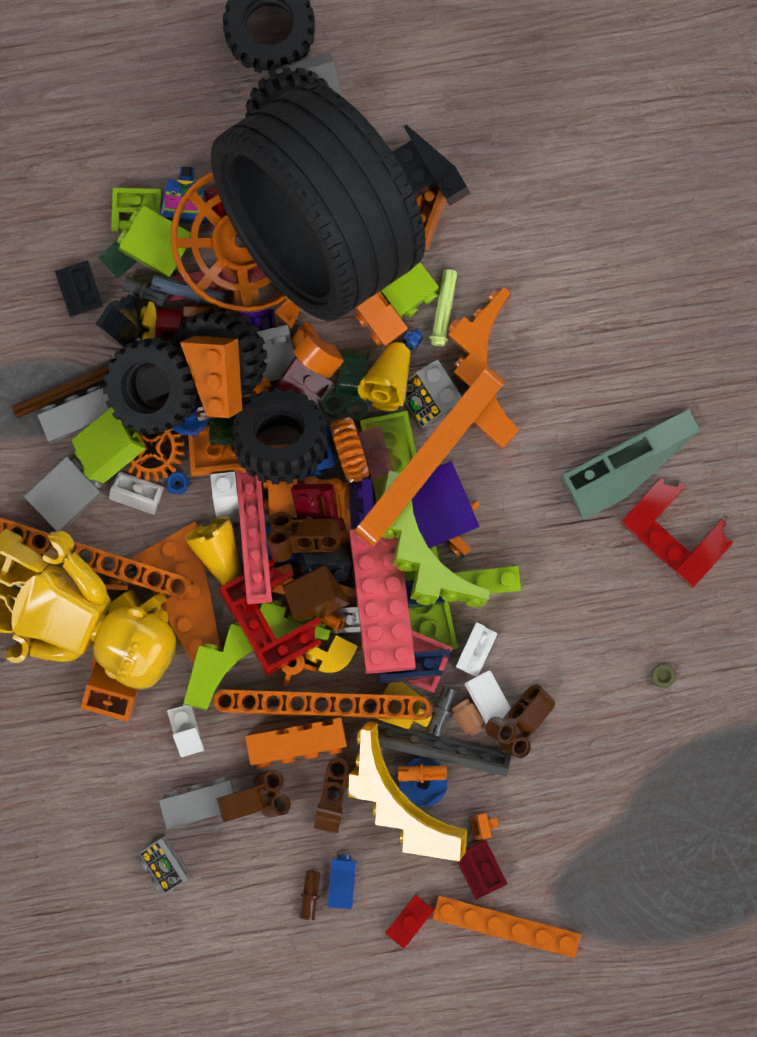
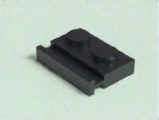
M88 260L55 271L70 318L104 307Z

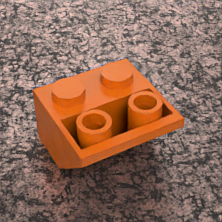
M96 661L87 683L80 709L130 722L140 689L127 687L116 679L110 678L106 674L105 668Z

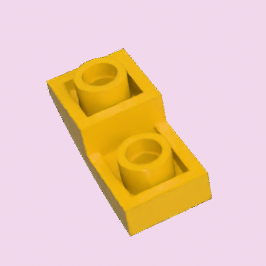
M149 301L147 307L143 306L139 320H142V326L150 329L149 333H144L142 340L155 338L157 309L154 302Z

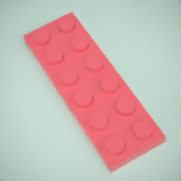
M355 529L349 530L365 673L415 670L416 665L404 571L392 565L397 538L387 539L381 537L373 547L354 532Z

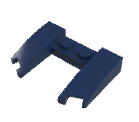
M414 580L405 581L408 609L443 604L445 602L442 596H439L435 604L422 605L417 603L416 600L410 599ZM450 649L414 652L415 670L378 673L379 683H393L442 676L443 671L439 670L443 657L449 658Z

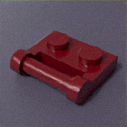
M295 484L292 486L291 494L298 520L334 519L341 524V530L343 529L342 520L338 517L333 495L335 490L333 484ZM319 495L324 498L328 518L324 517Z

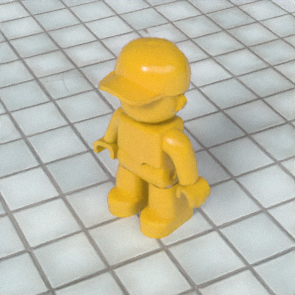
M8 529L0 533V633L15 632L12 639L19 642L12 644L5 650L6 659L10 662L19 663L30 654L34 658L56 662H70L81 657L94 642L93 653L96 661L105 668V672L110 678L116 679L121 684L133 689L143 690L154 686L162 678L174 657L176 648V637L173 629L168 624L167 612L159 609L155 614H147L142 608L123 606L111 610L106 616L111 601L107 595L106 586L96 572L76 552L71 553L74 548V542L68 533L61 530L51 532L48 538L58 552L49 549L42 556L24 545L23 538ZM62 562L64 563V564H63V568L58 567V566H55V565H49V563H51V564H59V563H62ZM13 585H16V586L20 587L21 590H17L16 588H14V587H12V586H13Z

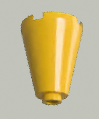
M401 342L390 343L358 385L360 397L364 401H366V398L372 401V406L377 409L395 411L399 406L402 407L404 405L411 355L410 350L405 344Z
M219 517L210 520L211 524L206 527L203 524L196 527L185 538L189 547L221 585H225L242 576L243 572L232 523L228 517Z

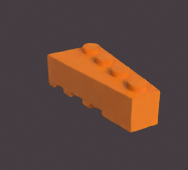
M342 718L245 736L250 765L256 764L257 769L270 767L271 761L280 760L281 764L295 762V757L304 755L305 760L319 757V752L328 751L329 755L342 753L343 748L347 747Z

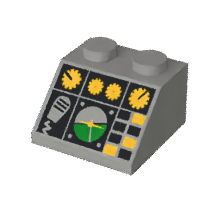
M437 359L408 378L405 403L423 429L450 412L462 397Z
M166 836L139 852L141 858L138 860L145 871L150 870L154 876L152 883L158 892L163 890L167 894L192 877Z

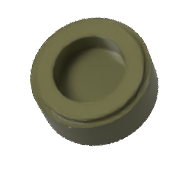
M659 664L653 668L651 680L659 688H668L674 684L676 672L668 664Z

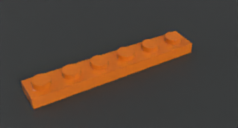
M441 895L438 896L432 918L436 921L572 958L576 957L581 934Z

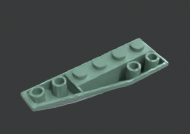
M688 409L561 476V480L582 519L585 520L628 497L701 430Z

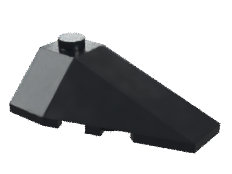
M130 293L127 294L126 298L124 296L121 297L120 301L114 300L110 302L96 322L103 335L122 348L143 338L141 336L143 330L139 320L137 302Z

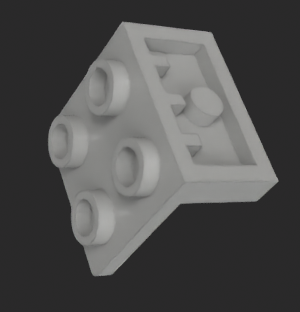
M288 325L257 332L259 337H263L265 341L263 349L267 350V358L264 359L267 367L266 371L261 374L263 378L269 379V382L280 380L295 357Z

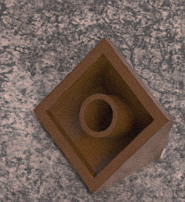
M325 564L283 585L293 618L305 624L318 617L321 619L350 604V600Z

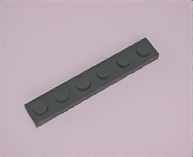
M373 720L368 721L378 723V739L381 747L507 777L511 755L506 752L408 730Z

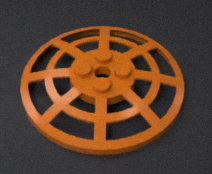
M210 172L200 178L186 191L173 215L170 243L178 271L196 294L219 308L239 312H254L273 307L287 297L281 293L271 300L252 305L250 291L260 289L271 283L268 277L257 281L258 286L246 284L249 283L247 270L256 267L257 263L245 247H238L235 244L234 239L237 233L228 216L226 215L221 219L211 209L221 202L219 195L205 203L196 193L201 187L214 180L213 172ZM190 200L199 212L193 221L190 238H177L180 216L185 205ZM204 216L215 226L211 238H198L199 226ZM178 248L192 249L195 262L204 274V277L197 285L186 272L180 259ZM199 248H212L215 257L218 259L210 269L202 260ZM224 267L236 270L239 284L222 280L217 275ZM212 282L222 288L238 291L241 295L242 305H233L219 301L204 291Z

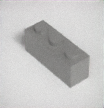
M225 777L212 780V786L202 788L201 784L187 787V793L178 794V790L163 794L165 799L159 800L166 829L220 815L216 798L235 792L232 780L226 782Z

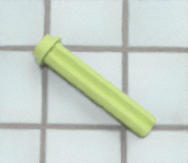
M451 269L443 271L432 336H429L431 344L444 347L445 343L449 340L446 337L457 279V271Z

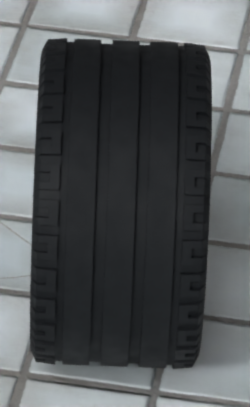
M315 82L301 83L236 123L214 140L210 154L213 177L222 205L237 235L270 281L289 300L315 318L333 321L348 314L367 299L408 273L424 257L426 247L424 223L417 200L405 173L390 148L370 122L352 104L332 89Z

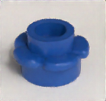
M416 328L414 331L410 329L406 333L403 342L406 343L405 346L415 351L422 342L424 334L419 332V328Z
M181 471L168 475L169 478L166 479L167 490L171 494H184L190 484L189 478Z

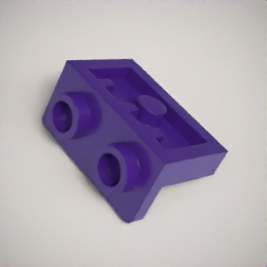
M372 478L362 479V481L357 483H349L351 529H356L373 508Z

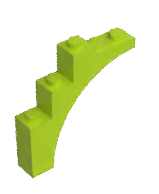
M389 470L384 480L381 497L400 473ZM411 499L382 536L387 539L397 538L392 565L397 566L401 571H416L410 599H414L422 605L435 604L439 596H442V599L455 602L458 600L466 602V605L470 607H484L489 600L490 590L471 584L455 575L437 559L419 532L413 514Z
M272 600V602L260 604L259 609L276 639L305 625V623L294 619L291 615H288L287 619L283 618L286 608L281 607L280 602ZM237 621L235 625L230 624L222 652L218 651V646L205 643L204 647H198L183 705L207 711L214 691L224 675L239 660L253 651ZM320 623V626L315 627V640L326 642L331 630L325 629L326 625Z

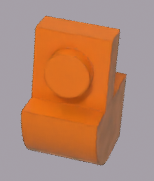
M305 322L291 339L296 347L293 351L295 356L306 367L317 374L330 378L344 362L336 346L321 340L312 324Z

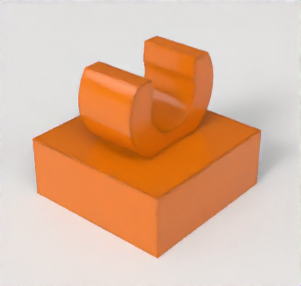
M486 813L469 816L474 840L491 838L490 830L500 827L498 818L488 819Z

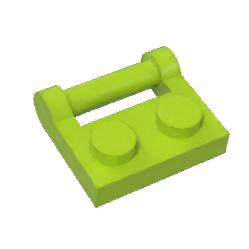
M113 188L112 232L129 230L133 223L128 220H120V214H133L135 209L141 210L143 205L159 214L162 190Z

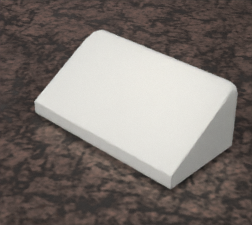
M118 471L110 489L109 499L154 515L164 487Z
M487 671L464 683L486 724L489 719L495 716L503 719L511 709L491 671Z

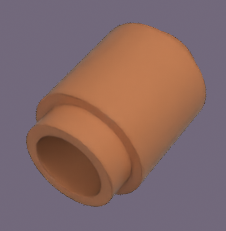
M468 698L452 708L454 712L453 717L465 735L470 733L471 736H474L484 729L482 724L485 722L473 702L470 703Z

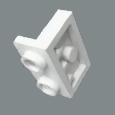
M476 622L456 664V668L477 677L497 633Z

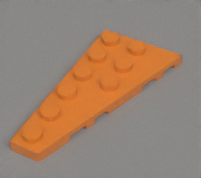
M196 521L132 557L133 560L183 575L190 580L192 586L187 596L173 597L164 594L167 601L160 606L162 610L167 612L168 621L193 665L198 647H204L205 643L218 646V651L222 652L205 565L189 547L185 538L188 533L197 527ZM154 572L150 577V581L154 586L158 585L161 581V576L158 572ZM180 579L176 580L173 584L175 592L180 593L184 589V583ZM151 590L154 596L160 594V592Z

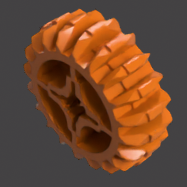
M348 417L332 422L330 424V431L346 481L357 483L362 481V479L368 478L370 472L353 420Z
M173 429L164 431L154 439H147L143 434L138 433L142 442L145 440L148 444H157L155 448L161 457L159 458L156 454L153 455L152 453L148 455L149 449L143 442L146 449L139 454L136 460L133 459L127 464H132L128 472L133 473L137 469L135 477L138 479L145 473V481L147 482L150 481L151 475H154V480L158 482L160 473H162L165 479L169 478L166 470L170 469L171 472L175 473L177 470L172 466L173 463L177 465L182 464V461L176 458L177 455H185L184 451L178 450L179 447L185 446V443L183 441H176L182 435L179 433L172 434L174 432ZM168 438H170L172 445L169 459L162 454V446ZM149 459H157L163 464L157 468L141 466Z

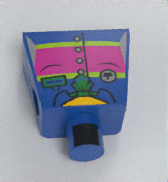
M180 167L179 180L168 179L159 214L171 222L179 201L186 191L197 182L194 181L195 168ZM203 186V187H201L196 193H197V194L204 200V202H205V194H204V186ZM190 200L185 205L179 222L193 223L199 212ZM205 216L203 217L201 224H207V218Z

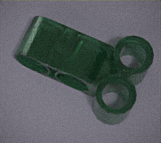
M344 348L342 357L344 362L341 364L336 393L328 394L323 400V410L328 417H339L344 411L347 412V416L353 422H360V420L367 418L368 405L364 399L360 398L358 385L365 375L369 352ZM331 400H337L341 406L337 411H330L327 408V403ZM356 404L362 405L364 413L355 416L350 411L351 407Z

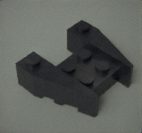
M405 125L404 128L411 141L395 149L392 153L405 173L415 198L438 186L449 206L471 194L455 165L408 125Z

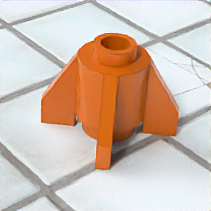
M301 656L296 659V666L290 667L288 664L281 668L286 673L284 686L289 687L292 675L301 673L303 669L316 672L317 667L305 664V658Z

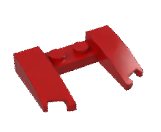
M660 478L620 523L693 588L733 544V541L727 542L722 527L726 526V523L721 519L690 553L655 521L686 486L682 483H678L677 487L664 484V478Z
M273 559L269 561L271 590L294 577L293 572L290 570L283 574L274 568L273 565L276 561ZM245 574L219 587L222 599L230 613L234 615L266 676L321 645V640L315 641V627L320 626L319 617L276 639L258 605L247 604Z

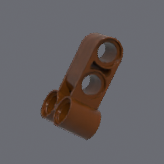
M277 512L269 519L271 532L268 534L267 540L270 556L274 561H286L291 557L292 553L332 552L339 548L341 524L337 520H292L287 512Z
M539 684L532 685L524 692L503 719L495 716L488 720L485 727L486 733L491 738L500 742V747L504 752L518 759L525 758L531 751V743L528 739L553 710L555 701Z
M334 758L327 765L314 829L338 833L343 809L342 803L349 772V766L344 759ZM335 765H340L344 768V773L341 776H334L330 771L331 768ZM330 789H336L340 796L336 800H330L327 798L326 792Z
M277 770L261 772L254 777L253 787L216 798L223 822L259 811L268 818L287 814L291 808V801L285 794H280L279 790H281L284 784L282 774ZM267 777L270 780V787L267 784ZM274 801L277 804V810L274 808Z

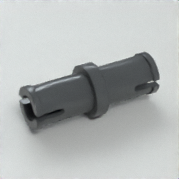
M442 686L437 705L433 706L434 714L427 730L428 733L442 737L447 718L452 713L450 709L457 690Z

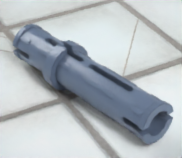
M154 274L151 284L152 290L195 300V303L198 304L200 302L211 304L196 294L186 282ZM208 288L204 291L209 296L223 302L225 292Z

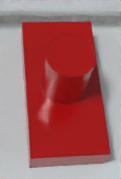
M415 894L386 930L385 934L404 949L435 910Z

